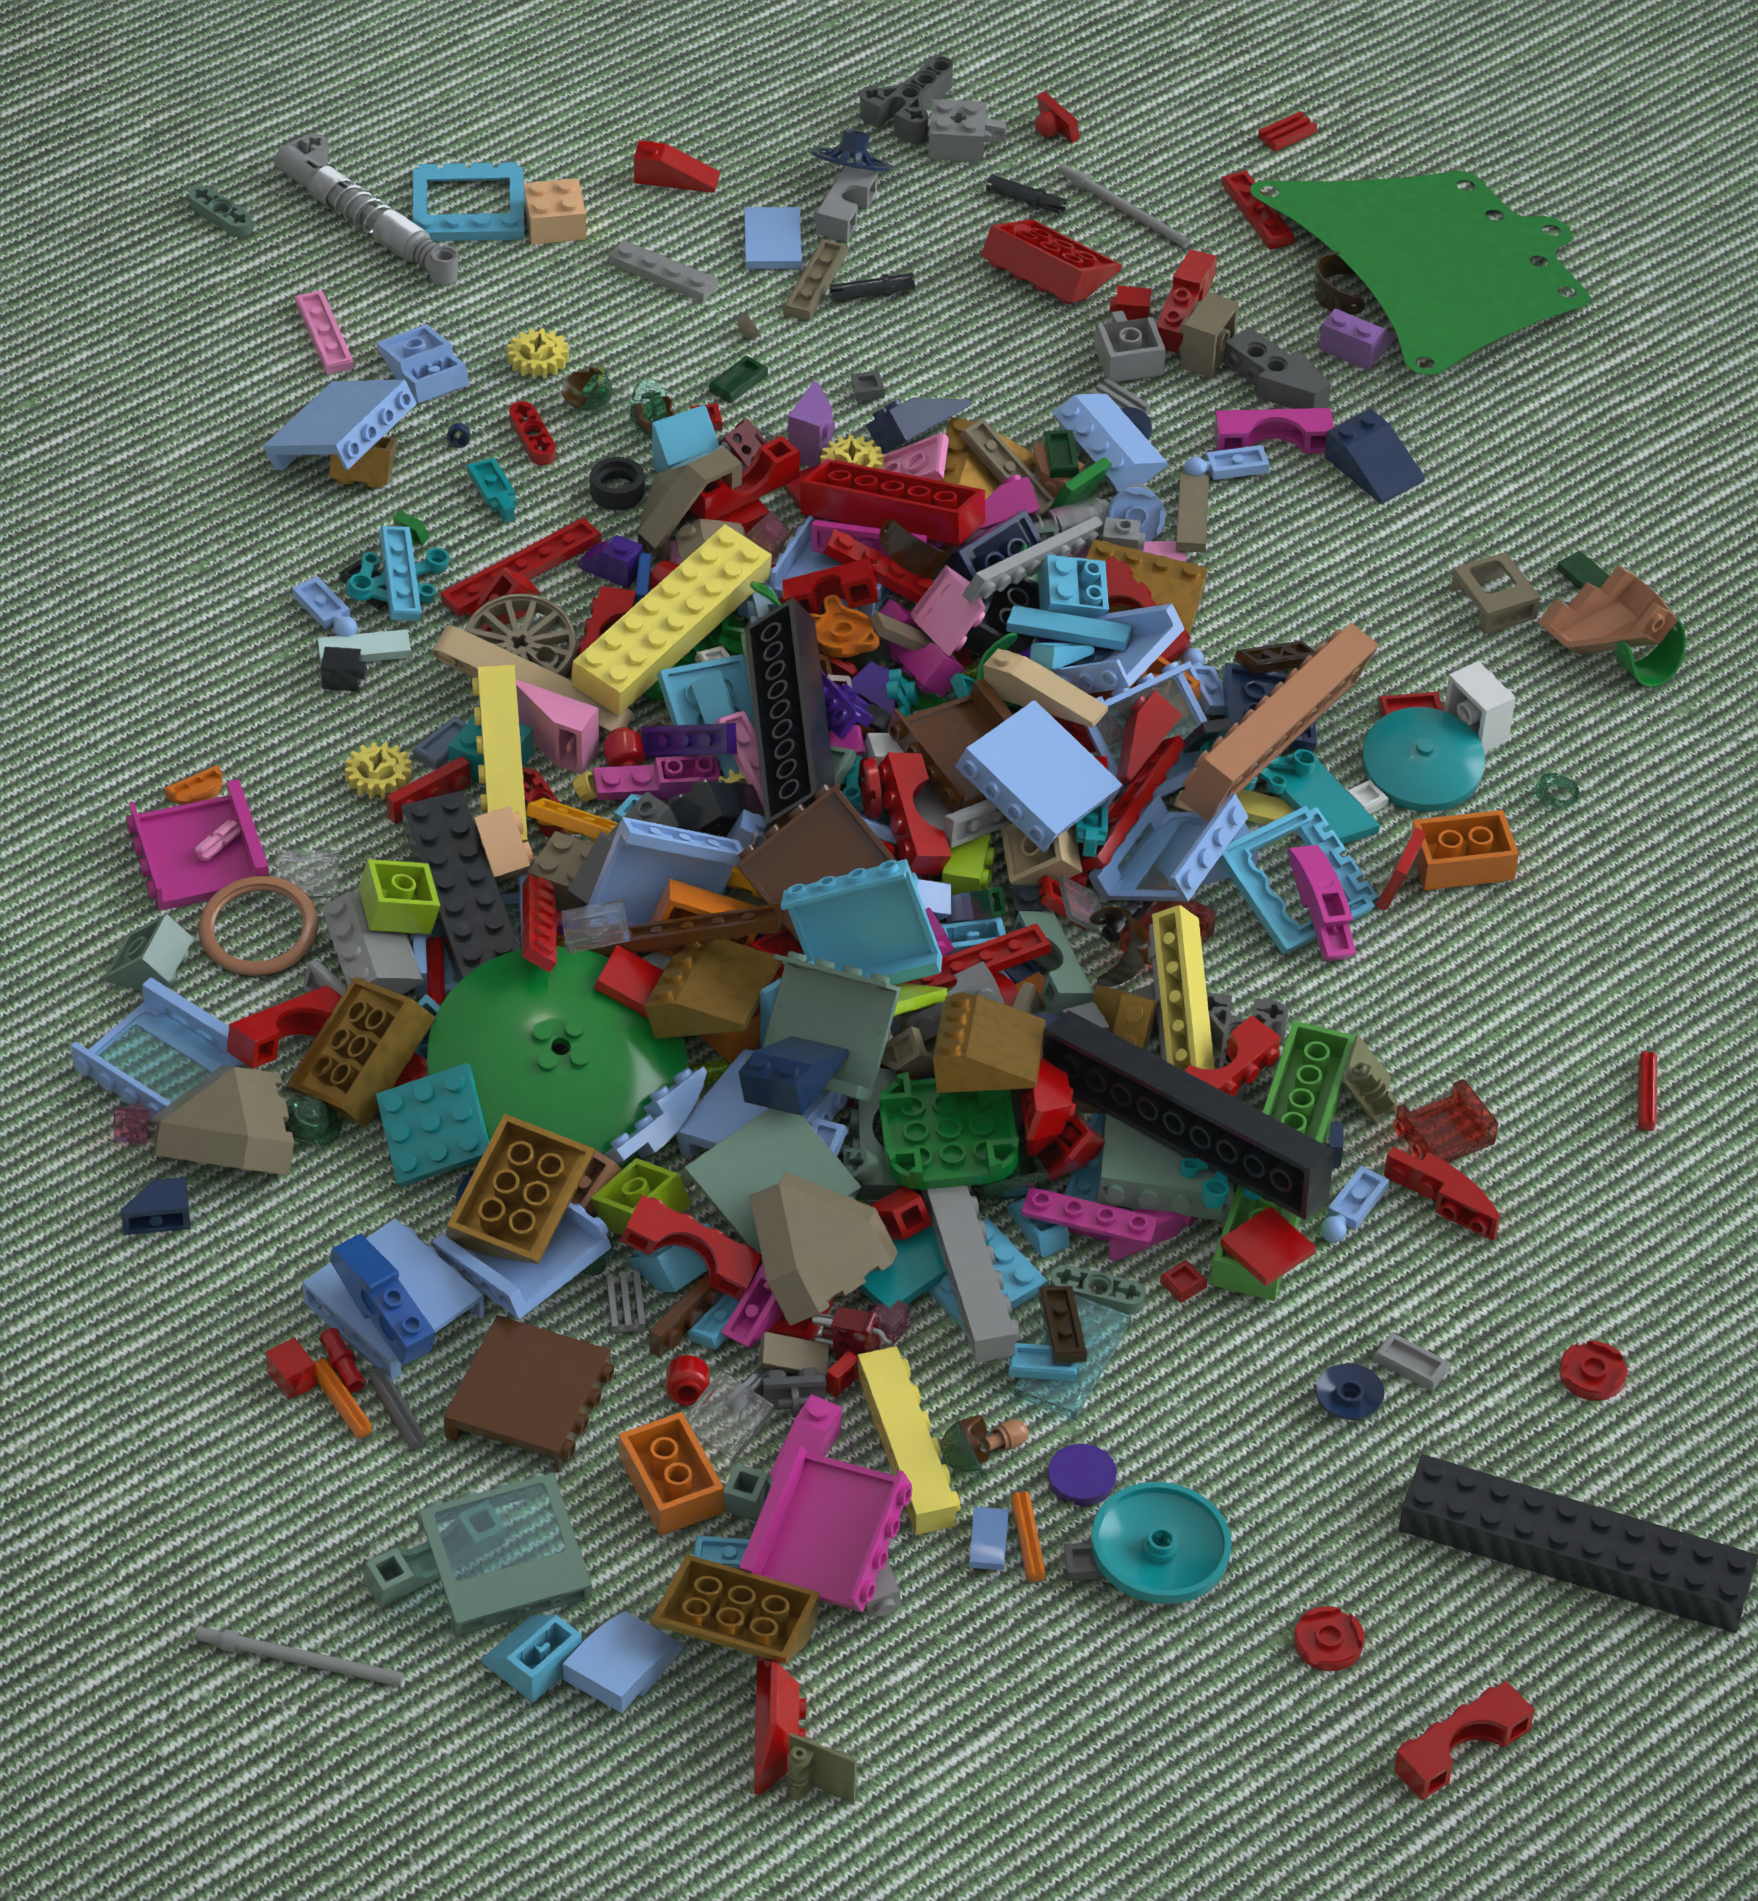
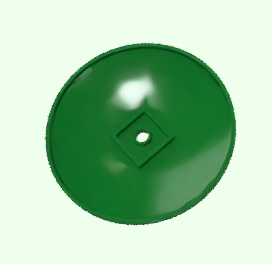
M557 946V963L551 972L548 973L522 957V949L487 961L465 976L451 990L438 1010L430 1031L427 1047V1072L429 1076L464 1063H468L471 1066L489 1142L503 1115L507 1114L594 1148L597 1152L604 1155L613 1148L610 1144L611 1141L625 1132L630 1135L636 1130L634 1124L648 1115L644 1107L652 1102L650 1095L665 1085L667 1088H670L676 1083L673 1078L687 1068V1054L683 1036L655 1039L648 1018L593 988L609 960L608 957L584 949ZM555 1044H563L568 1048L569 1052L565 1055H557L552 1051L551 1047ZM636 1151L627 1159L617 1164L620 1168H623L635 1158L639 1159L641 1157Z

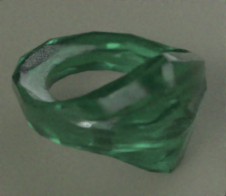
M1552 772L1544 773L1537 781L1534 789V795L1556 808L1573 806L1578 802L1581 793L1578 785L1573 780ZM1552 785L1564 786L1570 790L1572 797L1568 800L1556 799L1550 794L1548 787Z

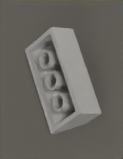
M348 891L321 907L347 986L350 985L354 977L403 995L423 983L407 933L369 930L360 892Z

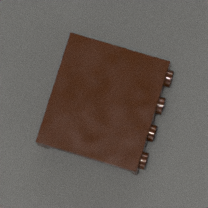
M983 678L974 681L969 695L904 717L898 708L894 709L887 731L892 740L897 742L904 753L922 754L929 777L927 784L937 793L943 805L951 813L987 800L985 795L955 767L968 746L1010 718L1013 714Z
M826 783L812 795L816 799L806 808L801 803L788 814L791 821L782 828L778 823L763 834L766 841L756 848L752 843L738 854L741 861L736 864V867L767 905L781 903L783 891L795 884L807 885L818 882L826 876L838 877L849 874L852 870L858 868L870 869L889 860L897 861L840 791L838 783L832 788ZM785 909L782 924L801 946L789 912Z
M497 1315L443 1416L445 1438L458 1441L463 1430L554 1458L555 1472L560 1473L565 1461H571L574 1455L575 1441L578 1435H584L587 1429L588 1415L591 1409L596 1410L600 1403L601 1389L604 1383L609 1384L611 1382L615 1368L611 1364V1350Z

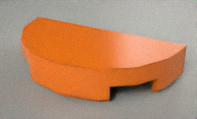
M219 765L165 787V797L180 805L215 798L222 789L223 781Z

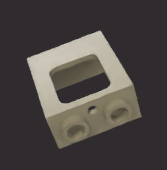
M1506 552L1454 567L1451 590L1454 592L1463 589L1481 612L1479 628L1485 635L1537 619L1540 596ZM1505 572L1515 584L1514 587L1495 593H1486L1479 585L1504 577Z

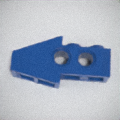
M361 1233L333 1247L330 1256L331 1264L365 1319L368 1317L371 1319L400 1363L404 1366L431 1351L435 1331L399 1281V1271Z

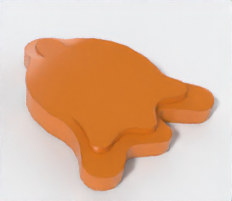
M830 595L824 599L825 614H810L815 620L818 650L825 655L839 658L851 657L862 652L873 651L879 646V637L873 630L870 618L865 613L845 607L837 595Z

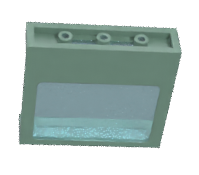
M554 1472L546 1475L535 1473L526 1477L524 1481L513 1484L502 1482L494 1485L488 1491L481 1493L475 1491L466 1492L458 1496L456 1500L445 1503L443 1501H433L425 1505L423 1509H419L418 1526L419 1529L425 1530L452 1613L451 1627L455 1637L590 1599L592 1584Z

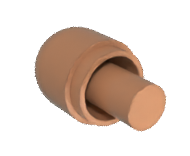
M1011 1419L997 1425L993 1429L992 1435L983 1438V1446L987 1451L997 1447L1002 1451L1011 1450L1025 1443L1028 1438V1428L1021 1420Z

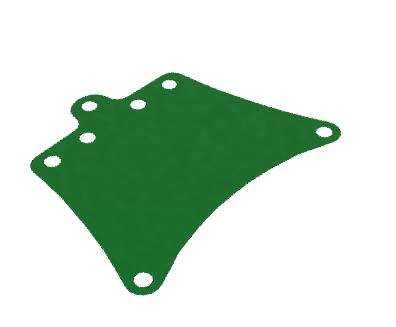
M1452 171L1413 177L1352 181L1263 180L1255 182L1250 189L1252 195L1258 200L1295 220L1326 244L1332 251L1341 252L1337 255L1359 276L1384 309L1397 333L1407 367L1419 374H1438L1474 351L1506 335L1541 320L1586 306L1591 300L1589 293L1555 256L1557 248L1570 243L1573 239L1570 228L1562 221L1552 217H1526L1514 213L1477 176L1469 172ZM1462 180L1470 181L1475 185V189L1471 191L1461 190L1457 187V182ZM1265 186L1274 187L1279 191V194L1275 197H1268L1263 195L1260 189ZM1489 210H1497L1503 213L1504 218L1498 221L1491 220L1486 217L1485 213ZM1546 225H1553L1558 227L1561 233L1557 236H1551L1544 233L1542 228ZM1532 256H1541L1547 259L1548 264L1544 267H1538L1531 264L1529 259ZM1560 287H1570L1577 292V295L1572 298L1563 297L1558 293V289ZM1419 357H1426L1433 360L1435 365L1432 368L1425 369L1416 365L1415 360Z

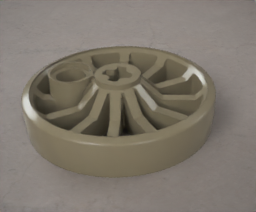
M510 594L495 598L481 606L472 615L465 628L466 632L565 678H568L571 674L573 659L577 658V639L571 620L559 606L540 596ZM527 610L522 627L519 629L514 611ZM506 612L511 630L495 616ZM536 613L546 615L543 620L531 628ZM483 624H487L496 633L479 630V628ZM554 625H560L563 629L559 631L545 633ZM564 642L569 644L568 650L550 646ZM543 660H550V661H552V662H551V663H548V662H542V661H543Z

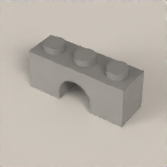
M845 166L841 174L838 173L836 175L832 189L826 191L822 205L817 206L814 212L813 221L816 222L817 235L848 242L857 227L858 207L868 209L877 194V171Z
M984 961L955 974L957 984L947 992L948 996L959 992L967 993L968 995L978 994L1004 1004L996 981ZM944 1002L902 1013L901 1015L907 1029L911 1026L919 1028L923 1042L938 1035Z

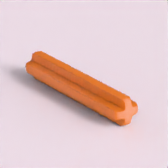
M324 1358L314 1361L318 1384L354 1436L358 1439L369 1436L372 1432V1424L328 1361Z
M1026 1491L1021 1493L1015 1492L1012 1495L1011 1504L1026 1579L1030 1583L1042 1582L1045 1579V1567L1030 1494Z

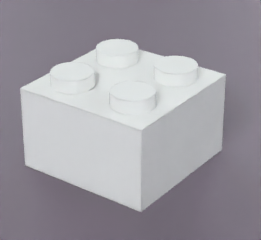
M1479 661L1449 674L1444 711L1458 717L1472 728L1479 737L1484 752L1509 741L1515 704L1513 693L1505 688L1495 678L1494 674L1487 670Z

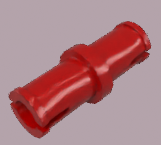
M338 1328L326 1329L320 1334L319 1341L330 1358V1366L338 1373L349 1393L358 1392L365 1386L366 1380L355 1363L356 1356L354 1352L346 1347Z

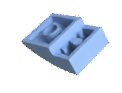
M427 324L376 342L380 354L395 378L406 381L418 404L469 385L466 364L453 354L452 344Z
M624 1611L596 1629L563 1663V1679L616 1711L623 1713L637 1695L643 1697L682 1651L684 1644Z

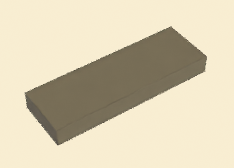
M877 611L870 619L879 637L911 651L922 649L931 642L937 645L925 632Z

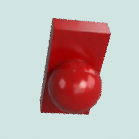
M1047 92L1039 94L1037 101L1040 114L1035 120V129L1038 134L1043 137H1052L1060 132L1071 143L1079 140L1080 134L1077 119Z

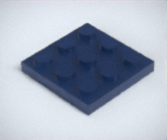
M1225 663L1222 670L1225 719H1231L1232 726L1236 722L1241 725L1240 721L1250 709L1256 711L1255 707L1265 695L1270 697L1269 695L1280 681L1284 683L1289 674L1273 671L1252 674L1241 665ZM1316 722L1309 726L1288 747L1314 752L1317 745Z

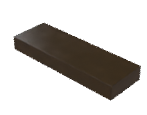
M1295 641L1237 650L1234 660L1252 674L1298 668L1307 656L1311 655L1314 657L1315 650L1303 641Z
M1039 1287L1038 1298L1053 1364L1087 1362V1350L1073 1287Z

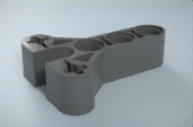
M944 56L934 57L903 84L881 88L875 86L863 88L860 91V118L877 128L881 127L889 119L894 118V136L912 144L923 143L926 141L928 133V112L926 110L932 106L933 99H940L952 88V60Z
M1207 993L1211 1039L1214 1046L1221 1053L1219 1068H1222L1231 1063L1226 1053L1231 1031L1246 1019H1237L1232 1016L1230 1012L1232 995ZM1254 998L1252 1016L1280 1035L1282 1041L1286 1035L1287 1007L1278 1001ZM1247 1083L1242 1085L1234 1096L1243 1102L1245 1101Z

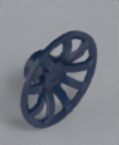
M843 129L840 145H837L835 148L813 147L810 150L813 156L843 166L870 171H890L891 169L889 163L870 156L867 151L870 135L856 130ZM849 158H854V163L848 162Z

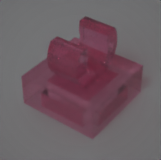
M129 1103L128 1108L116 1106L114 1111V1141L147 1144L150 1137L149 1110L143 1109V1104Z
M899 1300L891 1308L878 1303L872 1310L878 1315L879 1330L884 1333L888 1340H892V1346L910 1328L909 1305Z

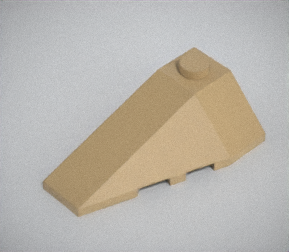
M998 648L983 665L984 679L1001 700L1023 707L1035 700L1050 715L1091 728L1108 711L1107 705L1043 665L1025 656Z

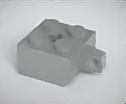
M933 99L928 159L977 162L983 158L985 142L1005 141L1006 122L986 118L987 102Z
M1116 311L1111 314V323L1095 325L1094 347L1106 378L1113 382H1121L1164 375L1166 349L1153 317L1128 321L1123 311Z

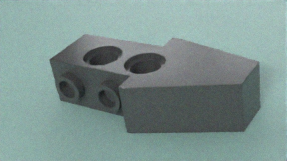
M1250 327L1225 342L1223 363L1257 386V398L1292 409L1325 408L1329 405L1331 383L1299 350L1289 355Z
M646 792L624 816L676 828L679 826L671 808L649 792ZM620 822L608 835L604 832L599 834L567 889L573 901L585 910Z

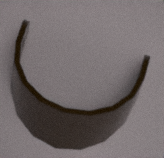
M1341 252L1324 253L1318 258L1316 263L1314 285L1316 300L1325 309L1330 311L1338 309L1350 315L1361 313L1365 307L1362 298L1339 290L1326 280V278L1332 275L1356 273L1337 255Z
M891 518L885 521L880 530V542L889 557L905 570L922 578L932 579L953 554L952 549L946 545L938 549L920 540Z
M1110 906L1100 909L1090 916L1091 923L1096 925L1127 920L1130 926V940L1125 954L1117 965L1097 978V984L1105 987L1117 986L1134 978L1143 968L1148 957L1149 938L1146 929L1122 908Z

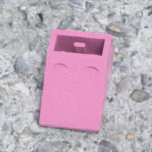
M946 565L911 611V616L914 622L946 655L950 656L954 650L959 651L967 639L965 635L972 626L977 627L985 616L984 610L986 608L981 598L970 603L962 596L970 582Z
M516 680L519 723L533 728V743L556 766L579 774L584 773L599 752L598 708Z

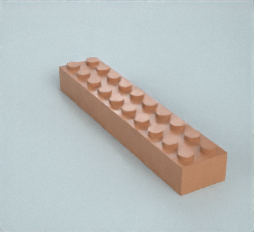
M1352 623L1343 631L1338 628L1331 635L1327 643L1323 642L1313 654L1314 657L1311 655L1307 656L1300 665L1299 670L1294 668L1284 683L1280 681L1269 695L1270 697L1265 695L1255 707L1256 711L1250 709L1240 721L1241 725L1236 722L1226 733L1225 739L1222 736L1217 739L1211 747L1210 753L1205 750L1194 764L1198 769L1196 772L1192 771L1182 783L1185 790L1179 800L1209 822L1230 793L1237 795L1355 684L1379 647V644Z

